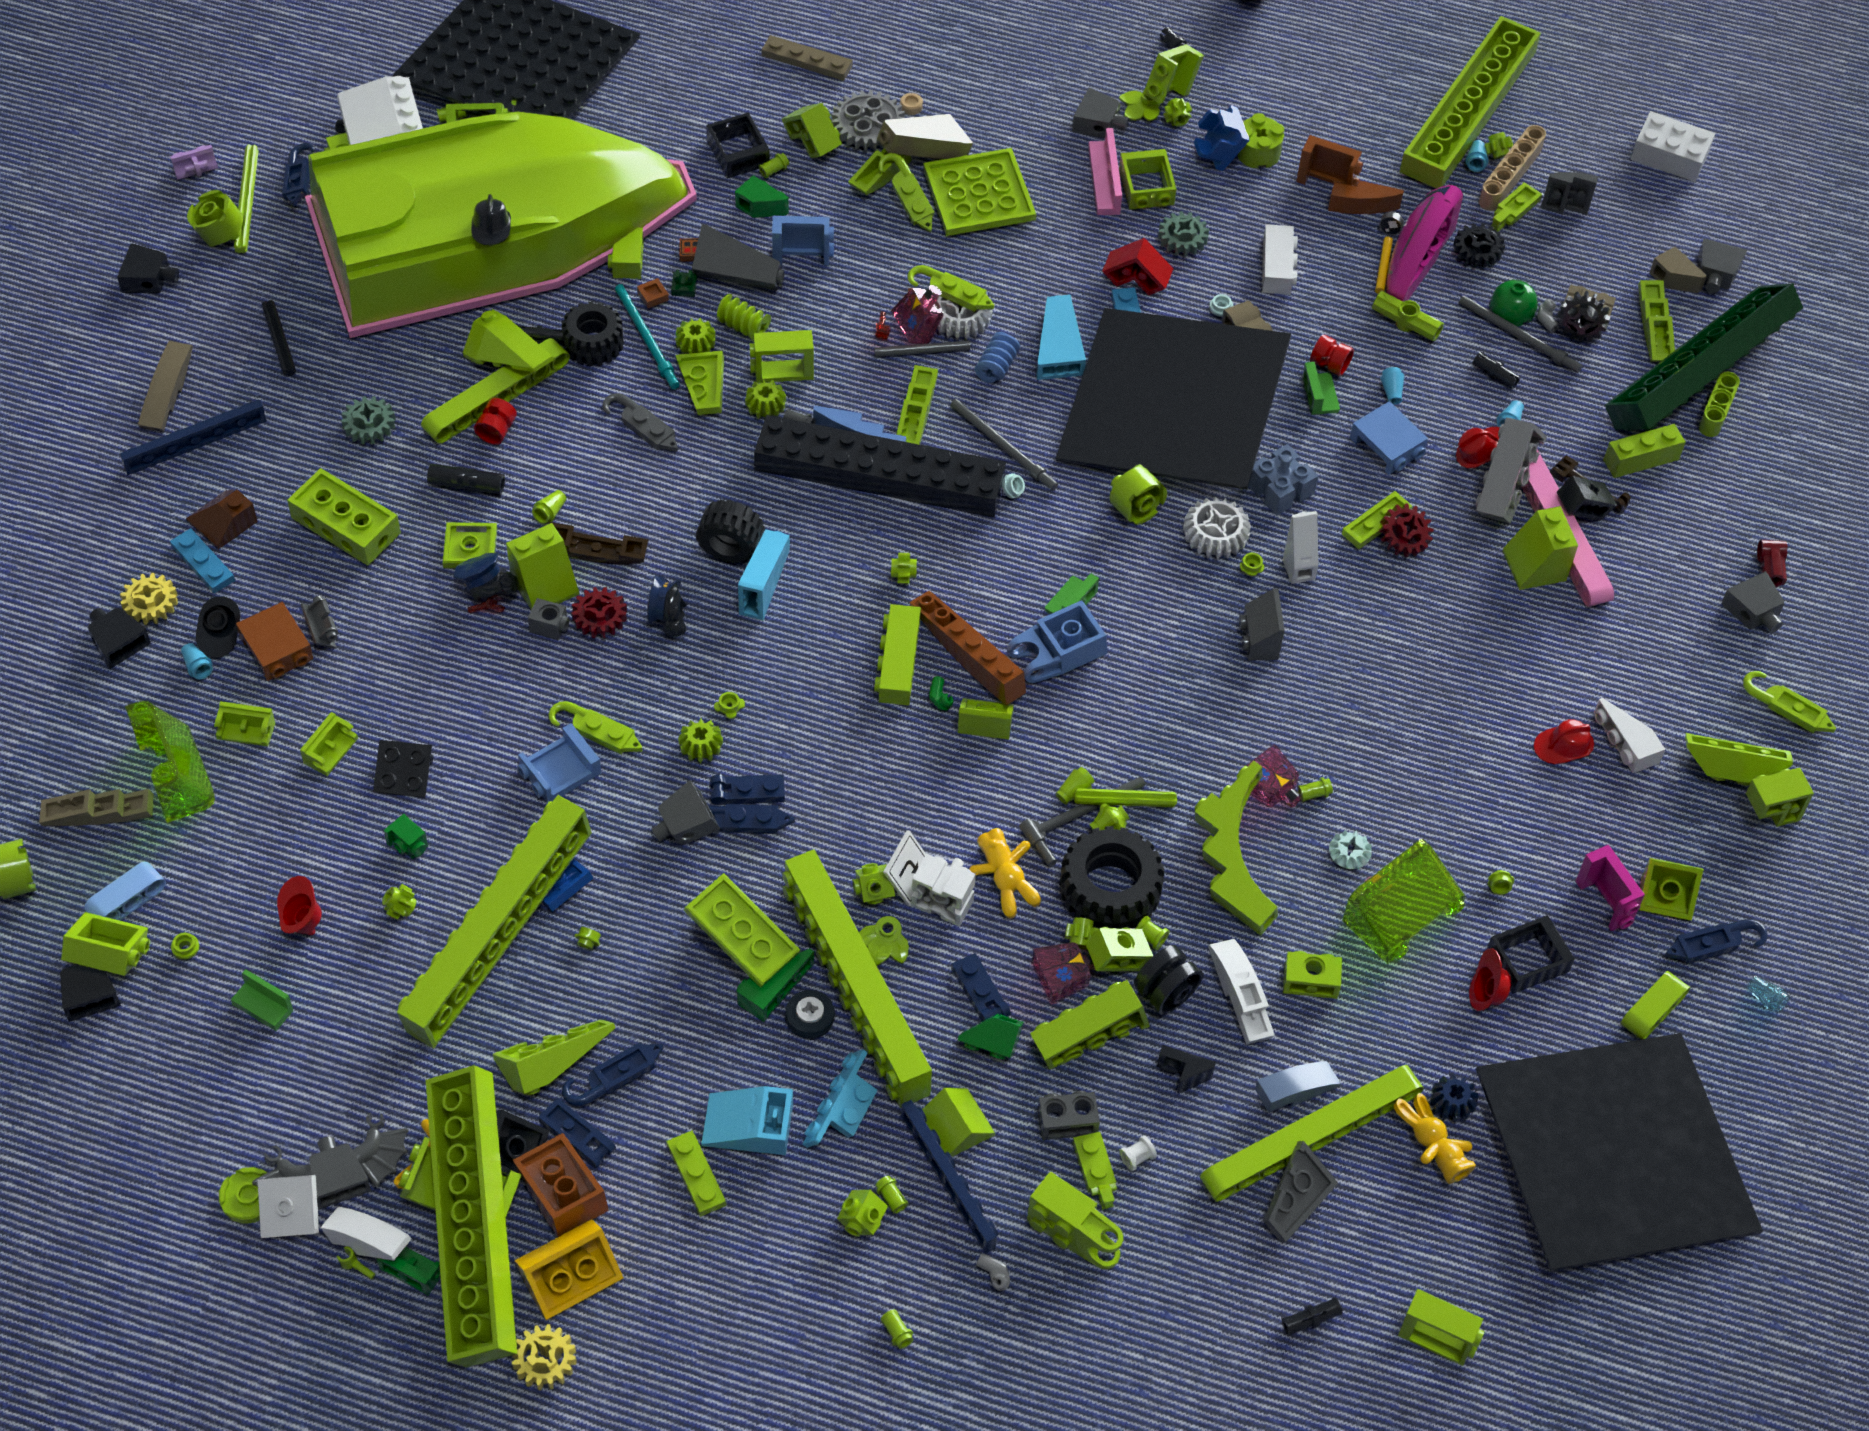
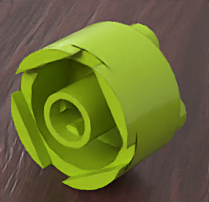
M1256 113L1243 122L1250 141L1238 153L1237 157L1248 167L1259 168V166L1266 165V168L1275 165L1280 159L1284 139V126L1271 118L1265 117L1261 113Z
M212 190L197 198L199 202L195 207L193 204L190 206L187 220L210 247L229 240H236L240 236L243 214L226 194L219 190Z
M1141 464L1136 465L1123 475H1117L1111 482L1113 487L1110 492L1111 504L1129 522L1132 521L1135 524H1142L1153 518L1158 513L1156 510L1160 503L1163 505L1167 498V489Z
M22 838L0 844V896H2L3 900L36 891L35 883L29 884L33 882V873L26 848H19L23 846Z

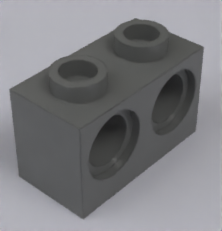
M1076 1091L1068 1095L1048 1094L1039 1098L1037 1111L1042 1140L1078 1137L1099 1131L1100 1120L1095 1092ZM1085 1110L1088 1112V1114L1081 1115L1078 1114L1076 1111ZM1054 1112L1058 1113L1060 1117L1053 1118L1048 1114Z

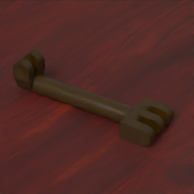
M1567 455L1550 469L1551 475L1562 483L1572 476L1588 479L1576 471L1579 463ZM1626 492L1618 499L1612 495L1617 504L1614 509L1620 513L1626 510L1631 500L1630 495Z

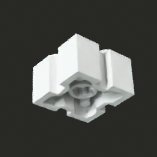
M926 854L912 879V890L914 892L912 894L911 906L929 914L935 912L941 915V919L961 926L974 901V890L972 889L975 886L976 874L962 867L964 863L959 858H955L949 867L945 859Z

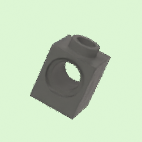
M537 598L528 616L529 631L533 634L559 640L562 632L567 631L570 623V618L567 617L566 606Z

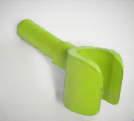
M344 1247L345 1252L349 1255L347 1259H341L337 1256L343 1269L354 1268L371 1280L375 1277L376 1273L357 1260L351 1247Z

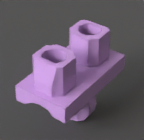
M211 145L196 147L194 150L184 153L179 152L170 156L177 179L192 175L199 177L202 176L203 172L218 168Z

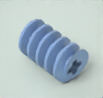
M994 333L986 350L975 366L976 375L986 383L1002 380L1005 377V373L1009 370V366L1013 363L1017 352L1020 350L1019 342L1007 333Z

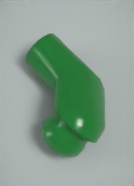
M935 676L932 678L928 695L929 699L938 709L948 710L953 705V697L950 696L948 698V694L943 693L945 680L942 677Z

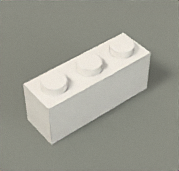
M1268 224L1265 226L1262 293L1290 295L1292 285L1297 283V271H1293V268L1297 266L1298 255L1293 253V250H1297L1298 236H1294V226Z

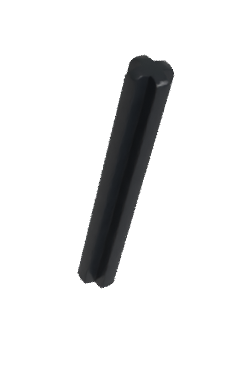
M273 300L264 301L262 303L263 311L282 372L285 376L294 375L296 373L295 365L275 302Z

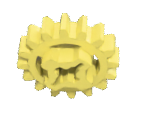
M151 573L149 578L141 574V580L137 581L135 578H132L131 586L124 585L125 592L120 594L122 609L136 621L142 619L144 625H147L149 620H153L157 624L159 617L166 620V613H174L173 605H178L176 588L173 587L171 580H165L164 575L157 579L154 573Z
M547 1324L545 1331H541L539 1326L536 1325L535 1333L531 1334L525 1330V1340H516L518 1349L517 1354L512 1355L515 1359L512 1361L513 1369L518 1370L516 1373L519 1380L526 1377L527 1387H530L535 1382L537 1383L538 1390H541L543 1384L547 1383L550 1389H554V1381L557 1380L559 1383L564 1384L563 1375L573 1374L570 1365H575L577 1362L576 1356L573 1355L576 1353L575 1344H570L571 1336L569 1334L562 1337L563 1332L560 1327L555 1332H552L550 1324ZM530 1349L531 1354L526 1357L527 1361L524 1362L526 1352ZM564 1352L562 1363L559 1366L557 1361L559 1358L562 1357L561 1354Z

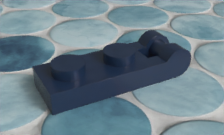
M784 774L735 777L713 775L710 777V787L713 789L711 803L714 805L785 802ZM724 789H731L732 792L726 793Z
M976 953L951 963L953 973L981 1021L996 1014L1007 1017L1011 1016L1007 1002L1001 997ZM991 1005H994V1006H995V1008H993V1009H991V1010H989L988 1008H986V1007L991 1006Z
M558 1097L538 1116L539 1122L556 1136L564 1133L576 1152L595 1169L603 1162L602 1158L606 1154L610 1155L616 1149L615 1144L607 1136ZM593 1142L599 1145L594 1151L589 1148Z

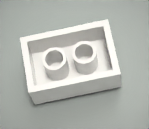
M1650 111L1637 138L1631 160L1696 182L1710 151L1715 133Z

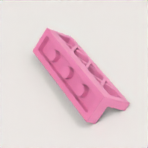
M1106 128L1105 141H1089L1088 147L1097 215H1120L1122 190L1113 128Z

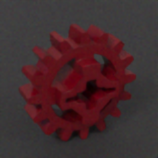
M1405 503L1402 508L1397 504L1393 509H1389L1380 520L1382 527L1379 529V532L1385 534L1381 541H1388L1387 549L1395 548V555L1403 552L1405 558L1411 553L1415 557L1420 552H1423L1433 540L1430 535L1434 532V529L1428 527L1432 521L1431 519L1425 520L1423 517L1426 512L1423 511L1419 514L1417 512L1418 506L1416 505L1409 509L1408 503Z
M593 587L592 593L584 590V597L577 596V603H572L573 612L571 613L572 620L575 622V628H582L583 635L591 632L592 638H595L597 634H601L602 638H605L607 632L615 635V628L622 629V622L627 621V605L624 603L623 596L617 597L616 590L608 593L607 587H604L602 591H598L597 587Z

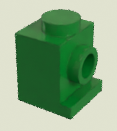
M402 814L384 829L387 845L390 847L393 845L400 854L405 853L412 860L415 857L421 856L428 847L426 832L405 814Z

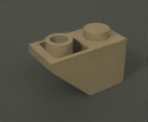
M1676 246L1655 257L1649 273L1656 280H1664V288L1693 293L1702 291L1706 279L1703 271L1691 262Z

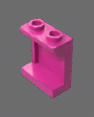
M1609 844L1586 854L1575 882L1581 890L1593 884L1599 889L1614 911L1608 926L1611 931L1631 926L1635 921L1634 918L1641 907L1640 905L1645 894Z

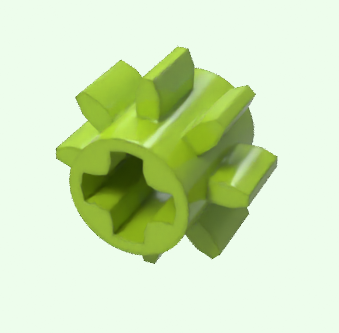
M1183 98L1171 99L1164 107L1166 111L1163 114L1167 123L1171 122L1172 126H1183L1191 118L1190 112L1192 108L1189 102H1184Z
M1505 132L1488 136L1489 142L1484 144L1487 154H1492L1494 159L1505 157L1509 149L1513 147L1511 136L1506 137Z
M898 553V559H891V577H898V583L909 584L910 578H916L917 559H910V553Z
M403 884L399 888L390 887L382 899V904L385 905L384 910L387 911L386 914L398 920L400 915L408 917L413 912L417 902L413 898L415 895L412 893L413 889Z
M1074 918L1073 924L1067 923L1065 939H1070L1069 946L1087 949L1085 943L1098 929L1093 928L1094 922L1092 920Z

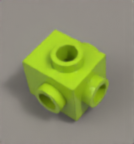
M876 863L863 865L862 869L855 870L856 879H852L855 895H859L863 902L877 904L883 902V898L895 896L893 885L883 873L887 864L878 866Z
M851 1190L848 1198L842 1204L837 1220L853 1236L874 1235L875 1231L880 1227L881 1219L888 1205L871 1190Z

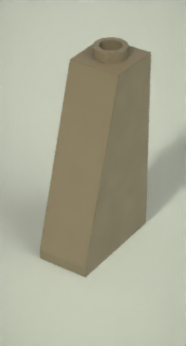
M950 114L884 120L877 139L888 153L937 159L966 156L973 145V142Z

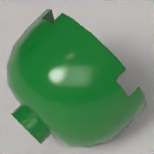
M1512 279L1496 287L1489 303V310L1519 327L1524 322H1531L1537 311L1538 298L1533 287L1528 283Z

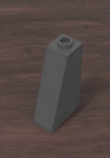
M702 224L692 265L693 273H697L699 277L778 290V285L783 283L785 270H782L780 261L708 225Z

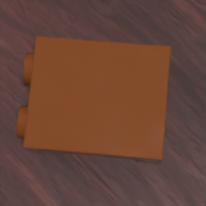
M1309 135L1302 149L1296 182L1305 185L1309 176L1333 184L1337 182L1357 187L1360 178H1357V175H1360L1363 167V162L1360 161L1362 152Z
M283 602L236 623L241 641L244 645H248L261 666L267 681L281 677L286 672L296 667L304 666L313 660L308 640Z

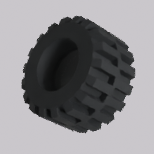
M592 301L585 305L584 303L578 304L577 308L572 307L570 313L565 314L564 320H562L563 343L565 350L573 361L577 359V363L581 365L587 363V366H592L593 364L600 366L603 365V362H611L612 357H618L619 351L623 349L624 340L622 319L619 317L617 310H613L610 305L604 306L602 302L594 304Z
M717 500V502H711L705 508L696 531V541L699 542L698 545L701 548L705 549L707 554L712 555L716 559L736 564L739 562L745 563L751 559L764 533L765 526H763V520L751 508L730 500Z

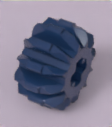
M1454 1073L1449 1079L1445 1076L1440 1078L1439 1083L1433 1085V1094L1430 1097V1103L1435 1105L1434 1113L1442 1112L1443 1120L1450 1116L1454 1123L1459 1120V1117L1466 1121L1470 1113L1475 1112L1477 1108L1476 1102L1479 1095L1477 1092H1474V1083L1466 1084V1076L1458 1080Z

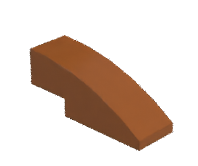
M1360 180L1357 187L1334 182L1328 211L1345 214H1376L1398 210L1401 206L1404 190Z

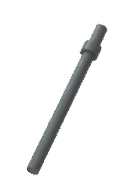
M1464 295L1461 297L1459 304L1551 357L1554 363L1560 366L1564 365L1576 373L1581 371L1583 365L1568 357V353L1561 349L1556 350Z
M954 399L951 402L952 408L1028 470L1029 475L1037 482L1041 481L1052 491L1058 487V483L1046 473V469L1040 464L1033 463L958 399Z

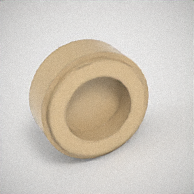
M915 93L903 95L900 99L902 111L908 115L920 113L923 108L921 96Z

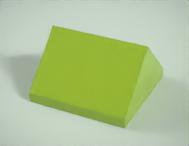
M963 698L959 708L958 733L1009 740L1014 704L1006 706L999 702Z
M1649 858L1641 876L1640 889L1645 895L1639 910L1692 921L1704 869Z
M943 1088L922 1109L927 1118V1126L930 1130L934 1129L937 1132L944 1153L949 1152L952 1157L995 1136L994 1130L968 1088Z

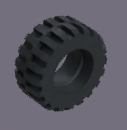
M1105 826V830H1099V828L1092 829L1089 835L1083 833L1078 836L1077 841L1072 842L1067 848V853L1064 854L1060 877L1061 898L1065 901L1067 910L1070 913L1075 912L1074 918L1092 920L1094 922L1093 928L1108 927L1121 929L1127 926L1135 928L1145 916L1151 917L1152 911L1156 910L1159 904L1164 881L1162 858L1158 851H1154V845L1149 840L1143 841L1141 834L1137 832L1134 834L1129 833L1127 828L1121 827L1120 830L1113 829V826ZM1100 867H1117L1128 872L1134 878L1136 884L1124 891L1110 892L1095 886L1087 875Z

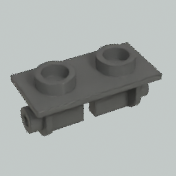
M316 596L310 605L301 603L300 605L314 643L336 648L334 641L337 639L338 629L333 618L328 616L330 610L327 600L322 596Z

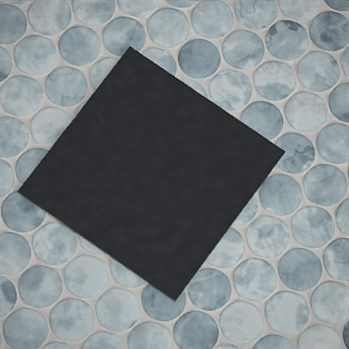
M463 0L393 74V77H409L411 86L458 104L502 103L504 109H508V113L525 112L569 119L640 38V33L552 0ZM512 100L516 101V105L511 103ZM496 110L478 111L486 115L496 114Z
M1104 308L1056 455V461L1126 472L1141 464L1153 476L1247 490L1290 343L1291 333Z
M1681 1033L1476 1067L1478 1078L1550 1272L1761 1234L1763 1232Z

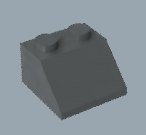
M1272 589L1245 604L1243 615H1239V628L1244 630L1242 649L1247 651L1248 661L1279 659L1285 629L1278 589Z

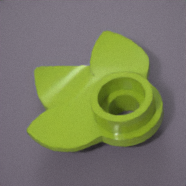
M1133 90L1119 96V99L1128 105L1124 116L1128 117L1129 120L1135 121L1144 117L1147 121H1152L1160 113L1159 106L1161 104L1147 97L1143 92Z
M884 916L875 925L866 926L859 932L876 966L886 961L890 956L902 964L906 961L909 944L907 939L901 934V923L895 917ZM891 925L893 927L892 932L885 933L883 931L884 926Z

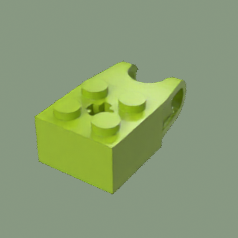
M1050 1171L1030 1196L1027 1221L1031 1227L1037 1232H1044L1052 1237L1055 1244L1063 1249L1068 1248L1073 1253L1101 1269L1113 1268L1120 1260L1119 1248L1123 1243L1122 1230L1097 1210L1098 1203ZM1105 1232L1114 1233L1117 1236V1242L1112 1241ZM1098 1252H1113L1114 1258L1111 1261H1103L1099 1258Z

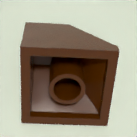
M237 489L225 490L186 518V521L218 550L258 522L253 503Z

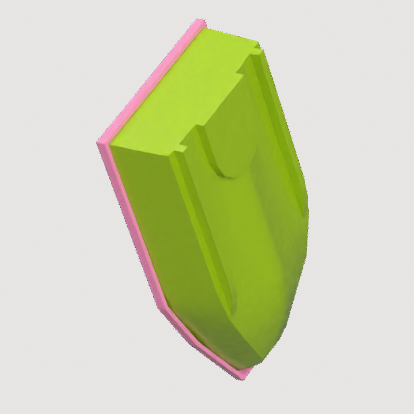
M525 112L472 117L310 154L308 159L311 195L305 196L350 338L559 288L608 262V254L613 253V244L635 229L643 228V237H646L697 200L696 191L683 161L665 159L642 144L567 118ZM488 194H491L493 199L502 201L511 215L509 236L505 241L496 245H482L476 242L471 232L474 208L480 201L488 199Z

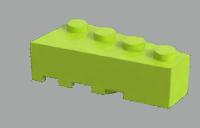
M1128 980L1110 985L1107 991L1098 996L1088 997L1080 1006L1063 1011L1058 1018L1051 1022L1039 1024L1030 1035L1050 1070L1082 1056L1083 1050L1086 1048L1097 1050L1104 1047L1106 1041L1111 1037L1118 1036L1120 1040L1129 1036L1128 1030L1137 1026L1143 1030L1150 1027L1143 1005Z

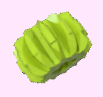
M701 317L697 321H694L692 318H690L689 322L682 321L680 327H677L675 341L677 348H680L682 354L710 352L716 344V332L711 327L710 322H703Z
M763 379L760 384L754 382L752 387L747 388L745 405L750 415L756 414L757 418L760 419L761 417H766V415L778 417L779 412H784L786 394L781 384L775 385L774 380L766 383Z
M700 718L698 723L690 720L688 723L689 727L682 726L681 734L678 737L681 753L688 755L690 761L698 758L700 764L703 758L712 761L713 755H719L720 747L723 744V737L721 736L719 726H714L712 720L704 723L702 718Z

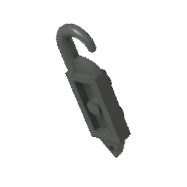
M622 393L610 394L604 399L602 407L606 414L611 413L608 408L611 402H620L626 407L622 412L624 425L657 451L660 449L678 451L675 431L645 407L638 405Z

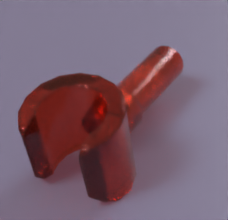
M882 311L880 312L879 323L876 324L877 331L875 337L887 340L891 327L885 325L886 313Z
M497 595L489 597L486 602L468 607V612L472 613L484 609L502 612L505 610V607L496 604L498 601L504 600V598Z

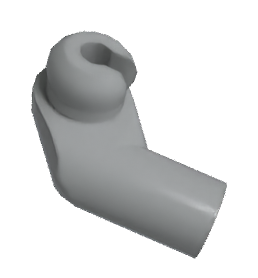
M1546 299L1539 306L1537 318L1550 333H1554L1559 328L1558 323L1552 318L1556 304L1551 299Z
M982 1253L976 1266L990 1272L992 1285L996 1290L1003 1291L1007 1289L1010 1285V1276L1006 1264Z

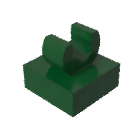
M679 270L673 272L672 296L695 297L697 273H693L692 270H689L688 273L680 272Z

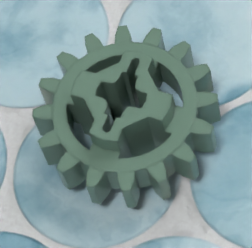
M1180 211L1179 216L1171 213L1170 218L1164 217L1163 223L1159 225L1158 239L1161 240V246L1167 245L1166 251L1168 252L1173 249L1175 250V255H1178L1179 252H1183L1184 256H1187L1188 252L1195 255L1197 249L1202 251L1204 245H1207L1209 228H1206V221L1200 222V216L1193 218L1192 212L1184 215L1183 211Z
M363 396L361 402L354 399V405H346L347 412H342V427L345 430V435L351 436L353 442L360 439L361 444H364L366 440H370L371 444H374L375 439L378 438L380 441H383V435L390 436V429L395 428L394 421L396 419L391 404L386 405L385 399L377 402L376 396H373L371 400H367Z

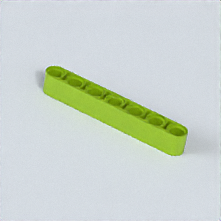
M552 338L543 341L539 345L553 356L554 360L536 372L512 369L511 365L503 366L428 413L421 422L422 429L439 444L448 441L475 424L480 415L483 414L482 412L490 399L500 398L507 402L513 400L562 369L570 359L569 353Z

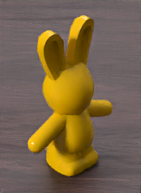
M994 828L987 833L981 834L977 839V843L988 863L972 865L969 870L976 875L994 873V882L1001 891V906L1004 915L1009 919L1016 916L1017 905L1013 893L1016 890L1019 891L1029 905L1033 907L1039 906L1041 904L1039 893L1025 880L1021 867L1016 864L1030 849V843L1022 841L1011 852L1001 829Z
M1418 1093L1413 1100L1417 1113L1405 1100L1398 1099L1394 1103L1396 1113L1413 1128L1417 1141L1423 1146L1428 1147L1421 1155L1420 1161L1423 1164H1429L1435 1158L1436 1164L1448 1184L1461 1181L1467 1177L1476 1167L1473 1161L1464 1157V1152L1472 1150V1143L1466 1140L1448 1139L1446 1125L1443 1121L1434 1117L1427 1098L1423 1094Z

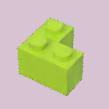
M823 103L804 106L781 119L791 140L802 139L810 158L821 157L842 145L839 131L833 126L829 110Z
M1800 767L1791 770L1783 769L1776 774L1768 776L1759 775L1752 779L1746 792L1758 818L1771 817L1776 827L1800 821L1814 794Z

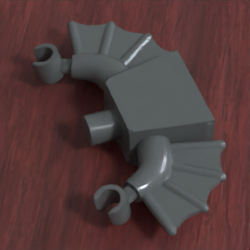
M369 1113L366 1117V1122L370 1126V1130L367 1131L366 1139L362 1144L352 1150L350 1145L346 1143L336 1146L332 1136L321 1138L317 1142L320 1152L309 1157L310 1164L308 1165L292 1164L289 1160L282 1158L280 1147L272 1146V1149L278 1156L272 1159L264 1153V1160L269 1165L277 1164V1168L253 1180L252 1184L258 1187L259 1179L316 1175L318 1209L371 1192L368 1178L375 1187H379V1184L386 1176L396 1173L398 1160L403 1154L407 1153L404 1139L409 1130L403 1128L380 1132L378 1129L385 1125L384 1116L380 1113V1121L372 1124V1113Z

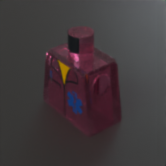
M930 285L928 289H910L891 310L909 343L929 344L943 317V310L937 302L942 292L934 285Z
M1274 744L1253 760L1262 766L1263 777L1250 795L1267 807H1273L1283 800L1292 808L1302 798L1295 790L1299 774L1281 750Z
M1072 942L1033 949L1032 964L1050 1005L1056 1004L1089 986L1090 970L1096 968L1090 954L1082 955L1077 943Z

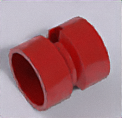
M1323 334L1313 348L1310 362H1315V365L1322 368L1327 366L1328 371L1342 376L1350 365L1354 355V348L1344 343L1338 345L1336 339Z
M492 398L488 401L482 412L483 414L477 420L474 432L486 443L498 445L502 443L508 428L514 422L517 411L509 402L500 398Z

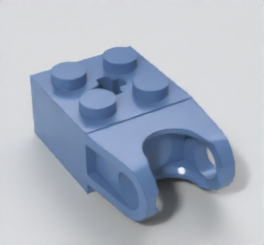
M1081 600L1037 620L1036 625L1010 641L1007 646V652L1012 658L1027 656L1036 658L1024 669L1025 680L1029 683H1036L1064 674L1106 655L1107 638L1100 625Z

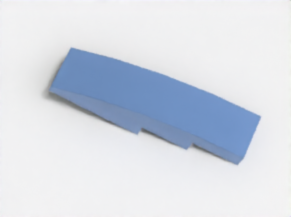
M814 405L813 418L816 420V425L906 442V436L884 433V425L862 421V413Z

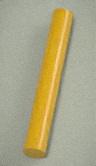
M1385 237L1383 240L1375 288L1377 294L1380 291H1385L1393 243L1391 237Z

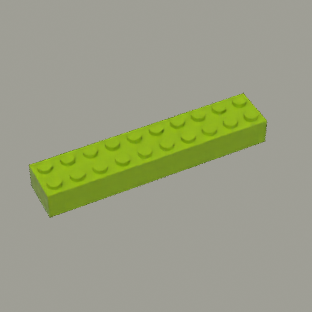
M1500 16L1403 153L1399 172L1436 189L1443 187L1471 147V144L1476 140L1536 53L1541 32Z
M557 795L553 802L550 801L545 806L542 817L537 823L534 822L530 826L527 837L513 849L510 860L506 865H502L498 869L495 876L496 879L490 887L484 888L478 903L474 908H470L467 911L461 926L448 937L447 945L441 952L435 954L430 968L425 974H421L418 977L412 992L399 1003L397 1014L408 1034L433 1049L436 1047L592 834L585 809L560 795Z
M815 849L785 860V872L782 873L785 886H783L784 895L788 902L792 900L798 922L804 923L806 927L805 934L809 943L815 944L819 963L821 966L826 965L829 971L827 975L831 986L838 988L842 1007L844 1010L849 1009L852 1015L850 1019L854 1030L861 1032L864 1038L862 1043L865 1051L868 1052V1055H873L876 1061L874 1062V1067L880 1078L884 1076L887 1082L886 1090L892 1101L896 1099L901 1108V1104L912 1100L914 1103L930 1096L932 1069Z
M475 1065L425 1080L447 1362L466 1368L517 1354L493 1073Z

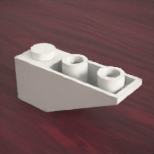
M1316 511L1300 512L1291 517L1283 556V563L1291 584L1311 581L1316 578L1318 569V524Z
M1599 699L1594 711L1595 720L1599 725H1602L1607 733L1609 742L1615 745L1623 763L1628 765L1632 773L1660 764L1665 748L1654 731L1607 700Z

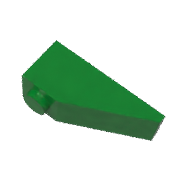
M809 948L798 953L761 988L751 978L748 980L744 979L736 991L738 1005L762 1022H765L814 965V951Z

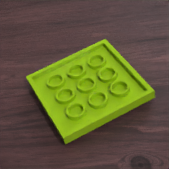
M1012 148L923 163V170L946 236L1036 220V211Z

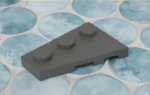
M1304 1141L1297 1142L1263 1219V1222L1280 1242H1287L1338 1184L1336 1179Z

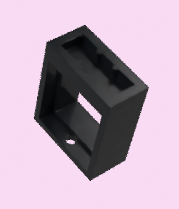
M749 112L706 125L707 142L727 178L757 170L759 165L770 160V149ZM746 134L753 147L726 155L720 142Z
M1548 915L1492 936L1487 949L1493 948L1497 951L1501 959L1502 968L1507 970L1511 976L1510 990L1512 994L1570 972L1575 960ZM1537 937L1552 964L1519 976L1504 950Z

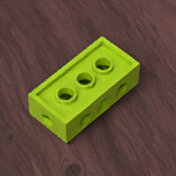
M322 468L287 499L292 519L366 565H369L401 534L397 514Z

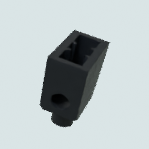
M131 243L117 279L121 293L158 294L161 292L165 281H178L179 269L169 267L168 259L164 252Z
M97 608L91 612L90 619L92 623L88 625V630L95 647L109 670L151 644L147 629L122 609L115 608L107 614L102 608Z
M71 963V967L61 970L62 1007L69 1022L121 1006L115 988L106 971Z

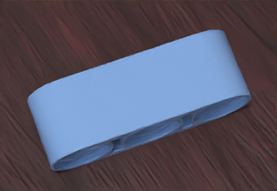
M141 862L89 898L85 903L84 910L87 913L121 921L159 894L165 887L166 881L149 862Z

